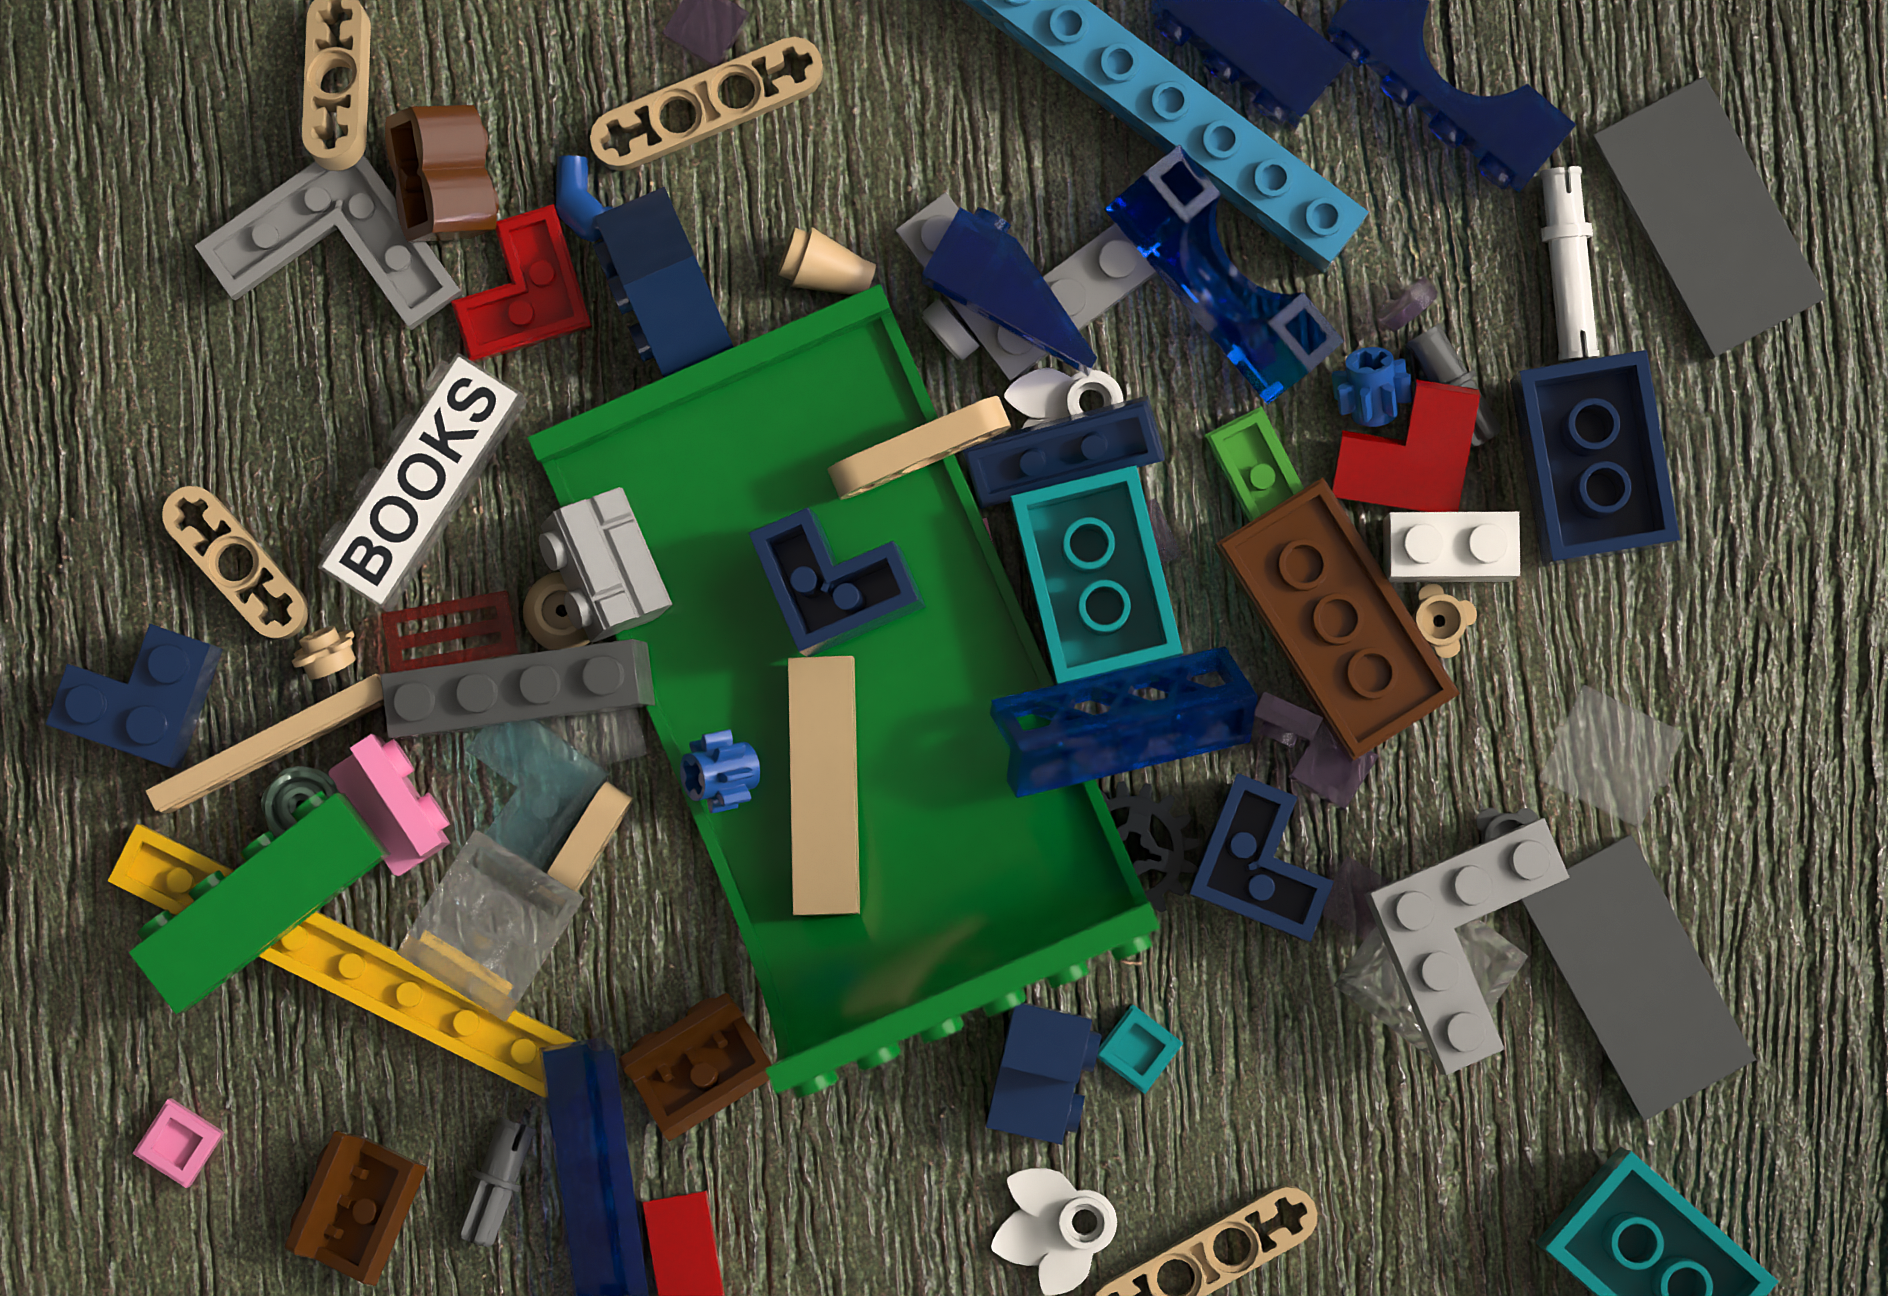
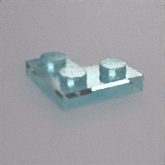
M537 719L482 727L467 748L469 753L517 787L481 840L531 877L537 876L610 772Z

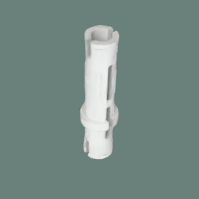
M1570 166L1568 170H1564V167L1540 171L1547 227L1541 228L1542 242L1549 244L1559 346L1558 361H1571L1573 358L1575 360H1585L1600 357L1599 350H1597L1587 238L1593 236L1592 223L1585 222L1580 176L1582 170L1579 166Z

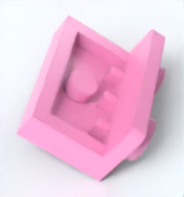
M370 734L350 747L353 752L351 756L329 770V777L335 782L339 792L345 793L391 853L384 861L394 875L401 876L450 844L442 830L450 825L448 819L429 792L420 797L407 777L415 770L402 748L394 739L385 743L382 737Z

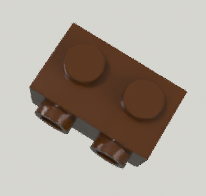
M724 993L717 998H707L696 1003L688 1010L685 1018L662 1032L655 1031L644 1035L633 1044L631 1051L621 1056L618 1060L624 1072L634 1082L661 1133L669 1142L769 1081L765 1068L773 1064L746 1016L729 993Z
M339 1130L335 1131L330 1142L319 1154L316 1163L317 1172L304 1202L293 1214L290 1224L291 1232L285 1243V1250L295 1255L314 1258L363 1284L376 1286L427 1166L370 1138Z

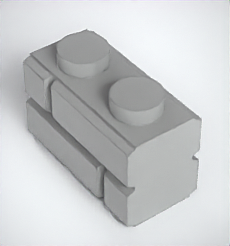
M619 487L593 496L588 500L585 499L559 508L541 525L543 534L539 536V546L542 556L551 570L559 569L568 589V592L564 595L567 615L574 627L585 629L590 643L653 621L672 605L623 488Z

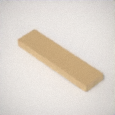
M853 656L788 658L793 915L860 914L855 658Z
M374 674L146 790L155 811L171 814L383 706L381 676Z

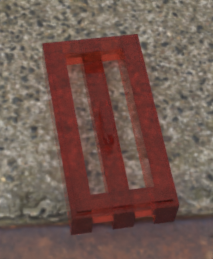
M504 590L381 613L391 673L520 654L514 631V619L510 609L509 592ZM493 607L497 609V619L399 637L397 625ZM501 632V643L403 661L402 650Z

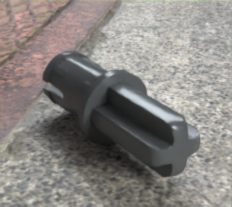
M1440 323L1405 344L1429 382L1478 389L1472 380L1477 375L1475 370L1467 371L1443 332V327ZM1481 393L1471 442L1472 448L1482 445L1501 431V425Z
M501 1116L497 1117V1125L480 1170L473 1169L471 1175L477 1179L458 1228L459 1237L483 1247H490L494 1244L512 1192H520L522 1186L516 1184L532 1138L537 1132V1129L516 1121L513 1122Z

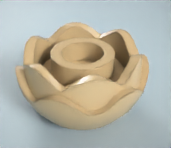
M560 572L545 575L534 583L523 605V618L526 628L540 645L550 650L585 646L590 642L584 628L577 629L574 627L568 615L564 617L557 615V608L560 605H565L564 595L568 592Z

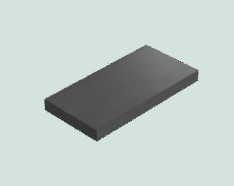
M1705 76L1603 129L1590 138L1711 360L1827 298Z
M1631 834L1566 868L1569 875L1568 879L1519 900L1641 1121L1652 1118L1756 1060Z

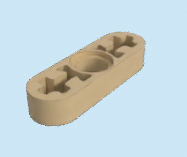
M314 0L307 12L302 140L316 163L330 171H341L352 167L361 159L366 149L371 23L359 0ZM345 12L350 19L343 21L340 25L339 40L344 48L336 47V38L328 25L336 23L338 13ZM336 67H347L352 70L351 82L344 90L338 93H326L321 90V81L329 70ZM328 111L337 113V123L346 135L337 138L335 148L328 149L322 141L330 139L333 135L334 120Z
M990 397L845 458L829 467L827 471L839 499L851 498L988 440L1009 429L1011 424L999 397Z
M185 486L174 491L167 498L162 512L163 523L169 534L257 632L277 640L288 639L298 634L305 626L309 614L308 603L303 593L214 494L197 486ZM187 501L196 506L206 502L208 508L202 516L214 531L220 533L225 523L231 528L230 533L218 537L210 544L204 556L198 548L210 541L198 529L188 526L182 530L179 525L185 518L184 512L180 508ZM232 545L245 546L253 557L251 572L247 577L239 581L225 579L218 567L221 553ZM267 570L273 575V579L262 584L266 590L277 599L282 600L289 595L293 601L287 608V612L292 619L286 625L275 620L269 624L264 622L263 618L269 610L258 595L252 593L246 603L240 597L241 593L256 587L263 579Z

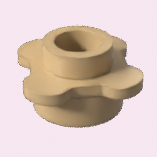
M1438 584L1425 585L1418 593L1419 604L1411 617L1428 644L1434 648L1436 655L1440 658H1451L1460 651L1459 639L1463 635L1466 626L1476 621V608L1468 600L1458 601L1456 598L1444 594L1443 588ZM1436 615H1441L1445 618L1444 626L1437 627L1434 625L1433 619Z
M328 626L314 631L300 639L299 642L302 648L294 653L295 659L292 660L295 668L303 666L310 680L335 673L356 660L351 649L353 644L351 638L355 635L352 630L337 633L335 626Z

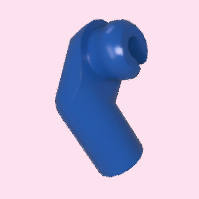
M582 156L557 157L555 203L557 215L581 239L595 242L598 239L604 240L594 216L613 209V207H603L598 200L587 192L589 159Z

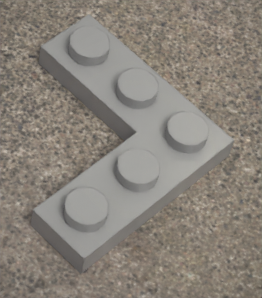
M364 154L355 165L341 171H330L322 168L316 161L195 245L200 255L234 301L337 229L340 230L410 330L463 294L426 241L407 242L399 223L396 199Z
M947 192L896 229V235L1009 383H1012L1161 271L1162 268L1125 217H1122L1024 292L1020 290Z
M1545 818L1533 820L1364 894L1440 1075H1448L1505 1049L1454 928L1569 878Z

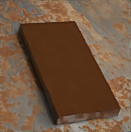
M1324 478L1319 479L1213 546L1349 763L1460 694Z

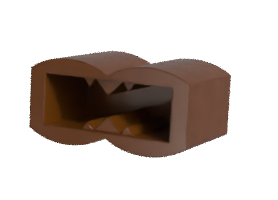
M474 105L412 106L386 117V150L391 169L397 179L396 208L399 223L407 242L471 239L495 230L499 198L485 168L488 135Z

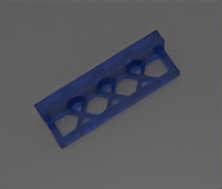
M1224 646L991 700L990 715L1010 747L1006 781L1016 798L1249 743L1258 695ZM1217 671L1225 684L1208 687L1190 680L1193 676ZM1151 687L1169 693L1167 698L1151 701L1133 695V692L1137 689ZM1091 700L1111 708L1108 712L1093 715L1074 707L1077 703ZM1034 714L1051 720V723L1048 726L1024 731L1016 718Z
M603 1037L539 1048L574 1296H649L614 1048Z

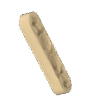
M784 38L615 108L600 116L593 125L590 135L592 150L600 163L607 168L616 171L631 170L795 102L814 92L821 83L824 71L821 54L814 44L804 38ZM794 52L799 61L811 60L813 64L805 68L806 79L804 81L795 83L790 75L777 78L772 81V86L777 94L765 97L762 77L754 66L766 63L767 74L770 75L785 67L784 56L788 53ZM735 75L746 77L755 88L754 97L751 102L739 109L728 108L722 104L718 97L719 87L722 82L728 77ZM685 100L692 104L696 110L695 123L685 132H669L660 122L661 110L670 101ZM649 111L652 129L661 142L649 146V139L645 133L629 141L631 152L627 155L619 156L615 148L603 149L602 144L607 143L611 139L610 128L620 125L625 133H631L643 128L642 122L637 115Z
M1282 1185L1272 1188L1106 1281L1096 1289L1093 1296H1108L1114 1292H1117L1119 1296H1134L1141 1292V1290L1132 1281L1142 1274H1146V1281L1153 1296H1170L1159 1288L1157 1273L1165 1262L1173 1259L1187 1262L1192 1267L1194 1273V1282L1190 1290L1179 1296H1207L1307 1239L1317 1224L1315 1203L1306 1192L1295 1186ZM1285 1197L1291 1205L1301 1202L1305 1209L1297 1217L1301 1227L1296 1231L1290 1232L1284 1225H1280L1266 1232L1269 1238L1274 1241V1244L1262 1250L1258 1233L1245 1220V1217L1257 1211L1259 1222L1262 1224L1275 1217L1278 1213L1274 1203L1279 1199ZM1228 1228L1242 1230L1248 1236L1250 1242V1251L1247 1257L1242 1262L1234 1265L1224 1264L1219 1261L1213 1251V1243L1216 1236L1222 1230Z

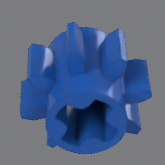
M1379 347L1358 349L1346 358V371L1332 372L1334 399L1338 400L1339 414L1351 413L1352 420L1359 425L1377 427L1388 424L1398 416V403L1412 402L1411 376L1406 373L1405 360L1399 359L1394 361L1392 353L1386 349Z
M730 729L702 734L701 740L690 742L689 746L692 753L685 754L680 763L681 782L690 799L694 801L707 799L710 813L738 808L739 803L751 800L748 790L754 789L759 783L760 764L755 750L749 743L739 742L733 744Z

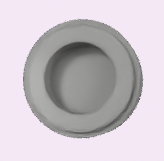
M940 298L922 312V319L958 360L966 359L980 347L970 332Z

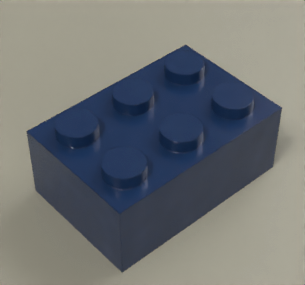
M1647 350L1521 370L1510 380L1543 567L1667 547L1680 540Z

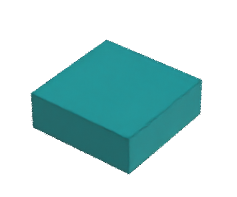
M1131 1004L1099 1046L1097 1058L1146 1094L1184 1043L1135 1005Z

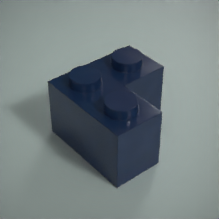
M665 186L594 216L604 239L593 244L594 250L621 314L624 315L633 310L639 323L629 326L628 329L643 362L655 358L665 378L734 347Z
M809 507L749 533L797 649L806 657H812L926 607L902 549L894 541L838 564L818 515Z
M149 624L129 683L67 664L46 725L168 767L181 769L223 649Z
M1236 773L1231 777L1196 865L1198 866L1197 870L1193 873L1185 894L1302 941L1311 942L1334 881L1274 857L1296 803L1297 796Z
M1027 1002L1012 1007L986 1120V1128L1061 1145L1065 1131L1077 1133L1085 1095L1074 1093L1075 1084H1078L1081 1070L1093 1073L1101 1040V1034L1090 1031L1092 1023L1090 1017Z

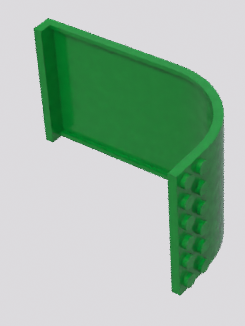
M881 284L527 437L537 461L545 469L561 508L585 499L588 500L593 496L619 487L623 488L672 602V605L653 621L629 630H623L615 635L618 641L634 639L647 642L655 706H648L646 708L716 869L761 988L777 1048V1060L765 1068L775 1094L792 1088L796 1100L835 1084V1081L839 1080L835 1069L854 1060L859 1071L863 1072L897 1057L898 1054L902 1053L897 1042L919 1033L925 1045L962 1029L964 1023L960 1015L979 1006H983L987 1017H990L1023 1003L1027 999L1023 987L1044 978L1047 979L1051 990L1079 979L1090 972L1086 960L1110 950L1114 961L1117 962L1153 946L1148 933L1160 929L1157 918L1107 808L955 455L948 456L862 494L843 500L839 499L827 471L829 467L854 454L938 419ZM807 507L818 515L838 564L894 541L902 549L926 606L812 656H853L855 658L860 914L793 915L788 658L806 656L797 649L749 533ZM730 729L733 744L747 742L755 750L760 764V780L754 789L748 790L751 796L750 801L739 803L738 808L710 813L707 799L694 801L686 794L680 777V763L685 754L692 753L689 746L691 741L701 740L702 734Z

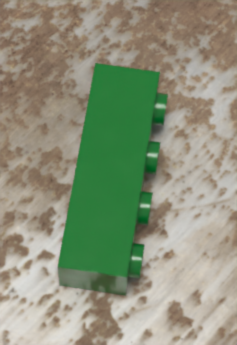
M323 791L316 793L291 813L297 822L278 838H276L271 830L258 837L239 853L245 861L239 868L226 878L220 870L212 873L188 892L194 901L191 905L175 917L167 909L137 931L138 936L143 942L128 953L175 1014L190 1010L391 855L345 793H335L329 798L326 797Z

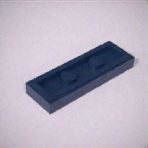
M1148 395L996 435L963 450L980 509L1009 502L1013 495L1135 465L1138 468L1161 462L1165 459V452Z

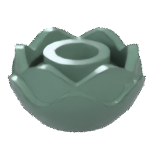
M295 766L281 771L266 788L261 799V808L269 831L271 830L276 838H278L297 822L291 813L297 808L301 800L306 801L320 791H323L327 798L335 793H339L335 782L326 773L314 768Z

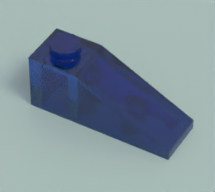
M960 207L924 269L922 283L1089 376L1095 367L1096 355L1018 240L1007 233L1011 225L1003 218L982 207H977L974 214Z

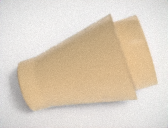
M813 227L810 228L809 232L794 228L785 247L777 275L791 280L790 287L853 296L869 289L876 264L862 259Z

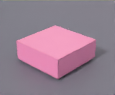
M170 1098L167 1099L133 1154L185 1188H188L194 1182L225 1132Z

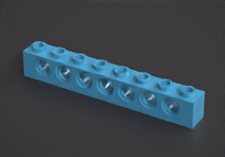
M961 0L1322 273L1326 272L1369 213V211L1090 1Z

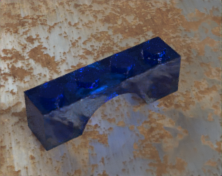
M1347 0L1331 19L1326 31L1334 38L1330 43L1332 48L1351 65L1359 68L1364 63L1382 78V81L1379 83L1380 88L1397 104L1404 108H1408L1413 104L1431 119L1428 123L1429 129L1442 142L1454 149H1457L1461 144L1480 160L1476 165L1477 169L1497 187L1505 190L1510 185L1520 193L1577 125L1529 84L1502 95L1478 96L1463 92L1446 82L1432 66L1424 46L1423 26L1430 3L1428 0Z
M1178 145L1140 176L1104 210L1257 393L1269 404L1311 372L1340 346L1344 340L1304 292L1282 294L1266 290L1250 281L1234 266L1221 245L1216 229L1215 215L1221 193L1182 146Z

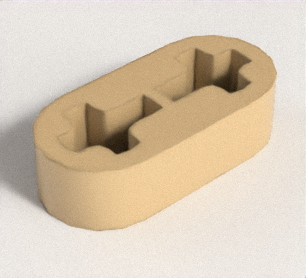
M606 781L594 796L554 860L542 885L564 899L571 901L619 827L634 798Z

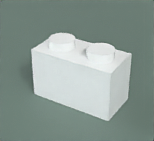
M1390 512L1383 519V573L1389 582H1511L1520 576L1519 512Z

